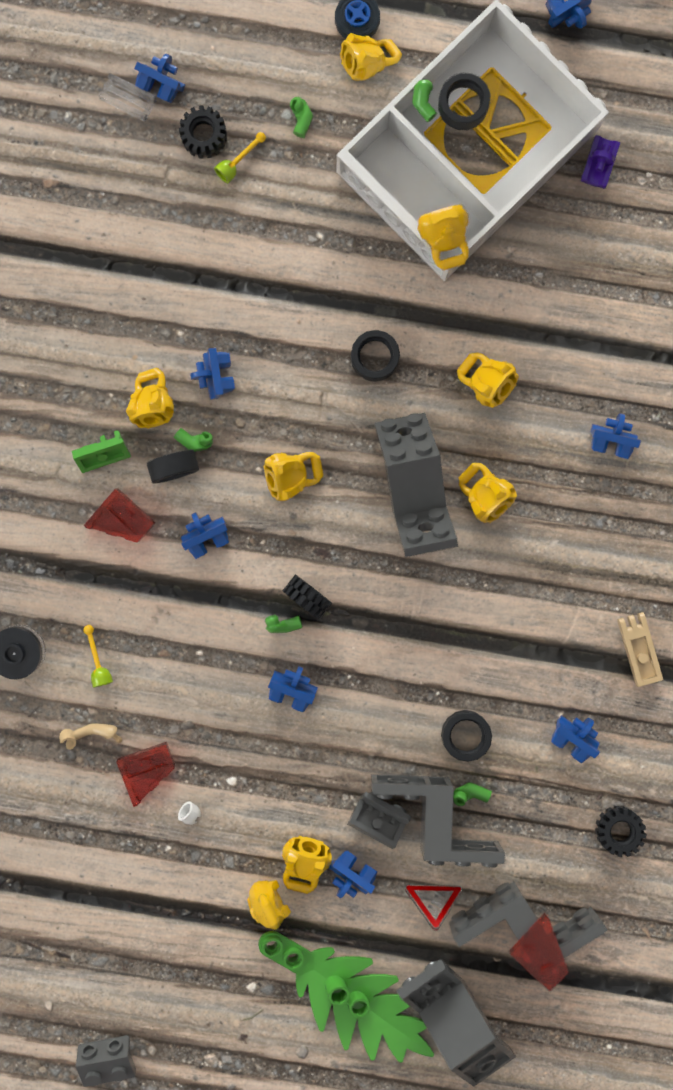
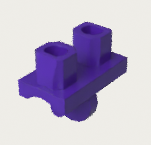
M595 135L580 181L605 189L621 142L607 140L599 135Z

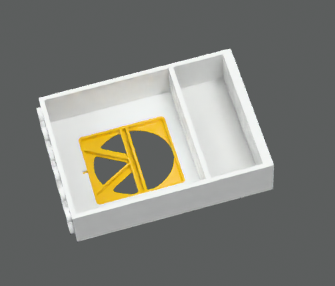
M495 0L336 155L337 173L445 281L460 266L448 270H442L436 266L432 258L430 245L420 237L421 235L417 230L419 217L436 210L461 204L468 213L469 224L466 227L465 237L469 249V258L598 132L609 111L601 99L595 98L588 91L586 84L582 80L576 79L569 72L567 65L563 61L557 60L551 54L549 47L544 42H539L532 35L530 28L525 23H520L513 16L512 10L506 4H501L498 0ZM459 73H472L480 77L487 84L490 91V106L485 119L472 129L509 165L504 170L490 175L469 174L464 172L447 155L444 146L446 123L441 119L438 111V99L444 83L451 76ZM427 79L433 84V90L429 94L428 102L437 112V115L430 122H426L412 103L414 86L419 80ZM468 88L455 89L448 98V105L452 111H455L460 116L473 115L474 113L464 101L477 96V94ZM499 96L512 101L524 116L525 121L490 130ZM526 133L525 144L518 157L500 140L512 135ZM457 247L441 252L440 260L460 255L462 251Z

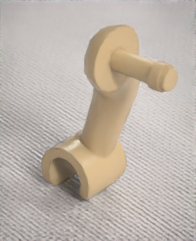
M98 723L88 724L74 731L64 729L59 736L60 743L67 740L66 748L69 750L76 746L77 739L92 734L103 736L105 739L113 738L117 743L122 742V738L116 734V726Z

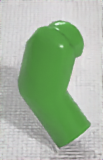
M427 79L419 80L415 84L412 103L426 122H430L437 115V112L428 102L429 94L433 90V84Z
M294 97L290 101V108L297 119L293 134L297 137L305 138L313 114L304 99Z
M180 428L174 436V439L188 450H194V452L207 450L213 443L212 435L206 431L202 432V434L191 436L184 429Z
M271 615L265 619L266 629L269 633H288L303 628L300 616L279 621L278 616Z
M468 782L454 790L453 802L457 806H464L465 802L476 798L487 803L492 791Z

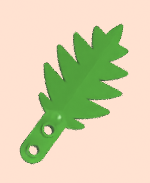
M276 931L266 932L260 937L258 942L260 952L296 974V989L300 998L303 997L308 985L312 1011L321 1032L325 1029L330 1008L333 1004L335 1023L344 1050L349 1049L356 1021H358L361 1039L371 1061L375 1060L382 1033L389 1049L399 1063L403 1062L407 1049L424 1056H434L431 1047L419 1034L427 1028L423 1020L399 1014L410 1007L401 1000L399 994H378L399 981L396 975H356L372 965L373 960L367 957L355 956L329 958L335 953L334 948H320L311 952ZM276 941L273 945H267L268 942ZM290 954H296L294 957H288Z

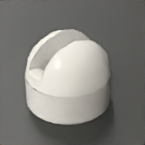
M190 801L186 802L178 813V819L188 825L196 824L197 817H201L199 807Z

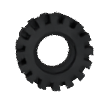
M203 105L199 106V110H195V107L191 108L190 114L186 111L184 114L185 119L180 120L181 128L179 127L180 138L185 149L189 150L190 154L194 157L197 154L201 159H203V155H207V158H212V153L218 155L220 153L219 149H224L225 147L224 141L227 142V130L223 117H220V113L217 110L213 112L212 107L208 106L207 110H205ZM199 124H208L212 127L213 134L210 139L199 141L193 135L194 129Z
M296 574L282 590L293 601L319 620L332 604L331 601Z
M614 806L615 809L609 807L606 809L607 812L605 814L602 812L599 815L601 817L600 821H596L598 828H595V833L598 835V841L612 855L616 854L618 857H622L625 854L629 857L631 852L636 854L639 851L637 849L638 846L643 847L645 844L642 839H646L647 836L644 832L646 826L642 823L643 820L627 807ZM626 822L629 825L630 834L625 840L617 841L613 839L611 829L615 823Z

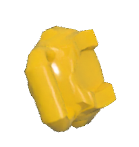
M350 33L342 43L340 57L341 64L351 79L365 81L376 73L383 71L385 67L398 63L402 53L391 39L376 41L370 38V36ZM380 47H385L391 58L385 57Z
M461 204L427 213L419 217L417 230L421 235L420 237L430 245L433 261L442 270L464 265L469 256L465 237L466 227L469 224L468 213ZM457 247L462 251L460 255L440 260L441 252Z
M478 352L470 353L457 369L459 380L475 392L477 401L483 406L492 408L504 402L516 386L519 378L513 364L507 361L500 362L489 359L484 354ZM479 359L482 365L476 369L472 378L465 377Z
M153 368L139 373L135 380V392L131 395V400L126 409L130 422L136 424L138 428L148 429L169 423L174 414L173 399L168 394L163 371L159 368ZM158 378L157 384L142 388L143 382Z
M282 452L274 453L265 460L263 466L268 489L271 496L278 501H287L293 498L299 492H302L305 487L319 483L324 476L321 458L314 452H305L293 456ZM309 458L312 466V472L314 477L313 479H307V471L304 464V461H306Z
M472 463L458 477L459 487L468 496L476 519L483 523H491L498 519L509 509L517 497L513 484L508 482V480L497 478L482 463ZM481 470L483 477L472 488H468L465 484Z
M300 835L289 839L282 850V857L286 865L283 873V883L287 889L309 894L314 891L318 885L320 875L332 863L330 848L323 841ZM290 876H291V877H295V878L304 879V880L310 881V882H311V885H310L309 883H305V882H301V881H297V880H293V879H289V878H290Z
M277 880L257 881L250 888L247 899L250 914L257 923H261L265 928L276 930L280 927L283 920L290 915L291 911L288 905H283L277 891L280 888Z

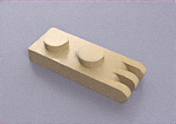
M643 612L637 614L639 624L636 623L634 615L627 616L629 627L626 626L624 618L617 619L637 687L663 680L647 620Z

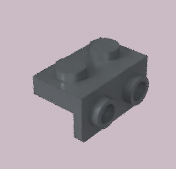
M365 792L359 798L347 825L394 849L405 825L410 822L411 816L406 813L407 811L403 807L396 804L390 805L383 801L384 799L377 798V794Z
M128 1035L78 1045L76 1069L84 1087L135 1077L136 1067L129 1052L130 1038Z

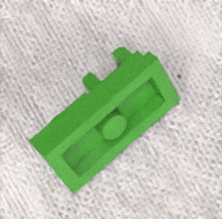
M114 431L115 438L107 440L105 435H102L100 443L86 445L72 451L73 459L82 473L131 457L119 431Z

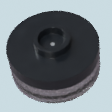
M13 625L0 631L1 676L14 680L22 679L40 668L45 659L46 646L42 636L35 629L26 625Z

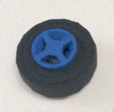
M340 0L335 10V25L338 32L344 39L350 33L370 36L371 38L377 32L380 25V10L376 1Z

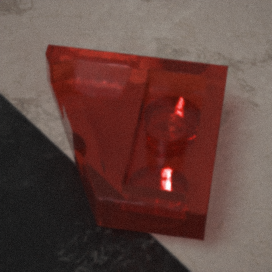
M116 488L84 524V527L138 543L156 522L120 489Z
M167 742L117 758L116 761L133 807L138 806L141 800L175 769V763Z
M544 913L509 952L551 992L569 971L550 919Z

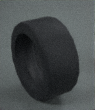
M459 73L451 76L444 83L438 99V111L441 119L449 127L456 130H470L477 127L485 119L488 112L490 91L487 84L480 77L472 73ZM458 88L473 90L480 99L478 110L470 116L455 114L448 105V98L451 92Z
M379 330L366 331L353 343L351 351L352 367L363 379L373 382L385 380L394 373L398 366L400 358L399 345L388 333ZM371 341L382 342L390 351V362L384 369L379 371L368 370L360 360L361 349Z
M194 450L167 454L147 462V468L153 484L171 481L199 471Z
M457 711L450 715L442 726L441 737L443 745L449 754L457 760L466 762L478 760L487 753L491 746V728L486 720L474 711ZM460 721H473L481 729V742L473 750H460L452 742V729Z

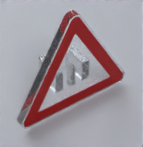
M406 885L405 892L430 927L437 931L462 893V887Z

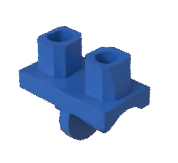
M547 0L545 5L551 15L548 23L554 28L565 21L568 27L575 24L576 27L581 29L587 24L586 16L591 13L588 5L592 1L568 0L564 2V0Z
M166 53L161 59L153 57L151 63L158 67L157 70L137 62L134 69L139 72L135 86L150 92L154 81L157 80L162 83L157 97L169 103H172L178 91H184L185 84L167 76L168 72L176 75L178 71L177 67L171 65V55Z
M209 348L208 352L203 353L204 362L196 363L197 372L191 373L190 377L191 380H199L200 389L208 388L209 398L213 400L218 399L223 394L234 391L235 384L233 377L221 378L220 369H226L231 366L230 354L217 352L216 348Z
M619 413L616 420L606 419L605 425L613 427V429L592 424L590 429L593 436L591 448L594 451L605 453L608 443L611 441L617 443L614 454L618 457L629 459L634 447L639 448L641 440L638 439V435L622 431L631 432L633 424L625 423L624 414Z
M197 512L191 514L194 522L185 525L189 533L181 536V544L184 550L188 549L195 559L207 553L203 542L210 538L213 539L217 548L229 543L227 526L223 516L212 521L209 514L200 518Z
M298 666L296 673L287 669L285 674L274 671L268 688H270L269 700L282 703L284 695H288L294 698L291 707L297 711L304 712L309 704L312 705L318 687L309 684L310 678L301 675L303 667Z
M562 715L559 717L551 739L554 745L563 749L569 741L576 746L572 749L571 755L580 763L586 761L590 756L595 759L600 753L597 750L599 742L595 740L598 732L592 729L594 720L589 717L582 722L575 718L573 722H570Z
M347 850L337 860H333L329 866L331 871L344 879L343 882L338 877H335L332 881V884L339 888L336 896L341 899L347 893L354 898L358 891L353 889L351 885L364 894H371L375 888L372 884L377 871L365 864L359 874H356L351 868L356 862L357 857Z

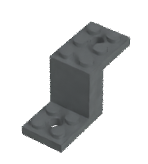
M413 413L406 417L389 418L376 422L375 429L384 458L392 511L405 557L458 547L457 536L446 507L440 454L426 414Z
M371 774L372 794H377V798L392 799L393 795H404V799L419 800L420 796H422L420 849L424 861H428V864L441 866L444 865V862H455L457 866L467 867L471 866V863H482V866L491 868L497 867L498 864H505V852L498 841L452 839L453 784L449 777Z
M514 881L510 884L506 882L500 885L495 890L496 893L488 898L487 896L479 898L473 904L474 907L466 912L464 910L457 912L452 916V920L448 922L455 942L461 947L505 919L539 974L608 931L592 907H589L588 909L582 908L575 912L573 918L567 922L557 923L552 927L551 932L547 934Z
M440 959L439 961L429 963L422 973L416 977L413 976L406 979L402 987L396 990L401 1000L420 1014L450 1070L473 1087L516 1057L511 1047L496 1035L465 981L443 960Z

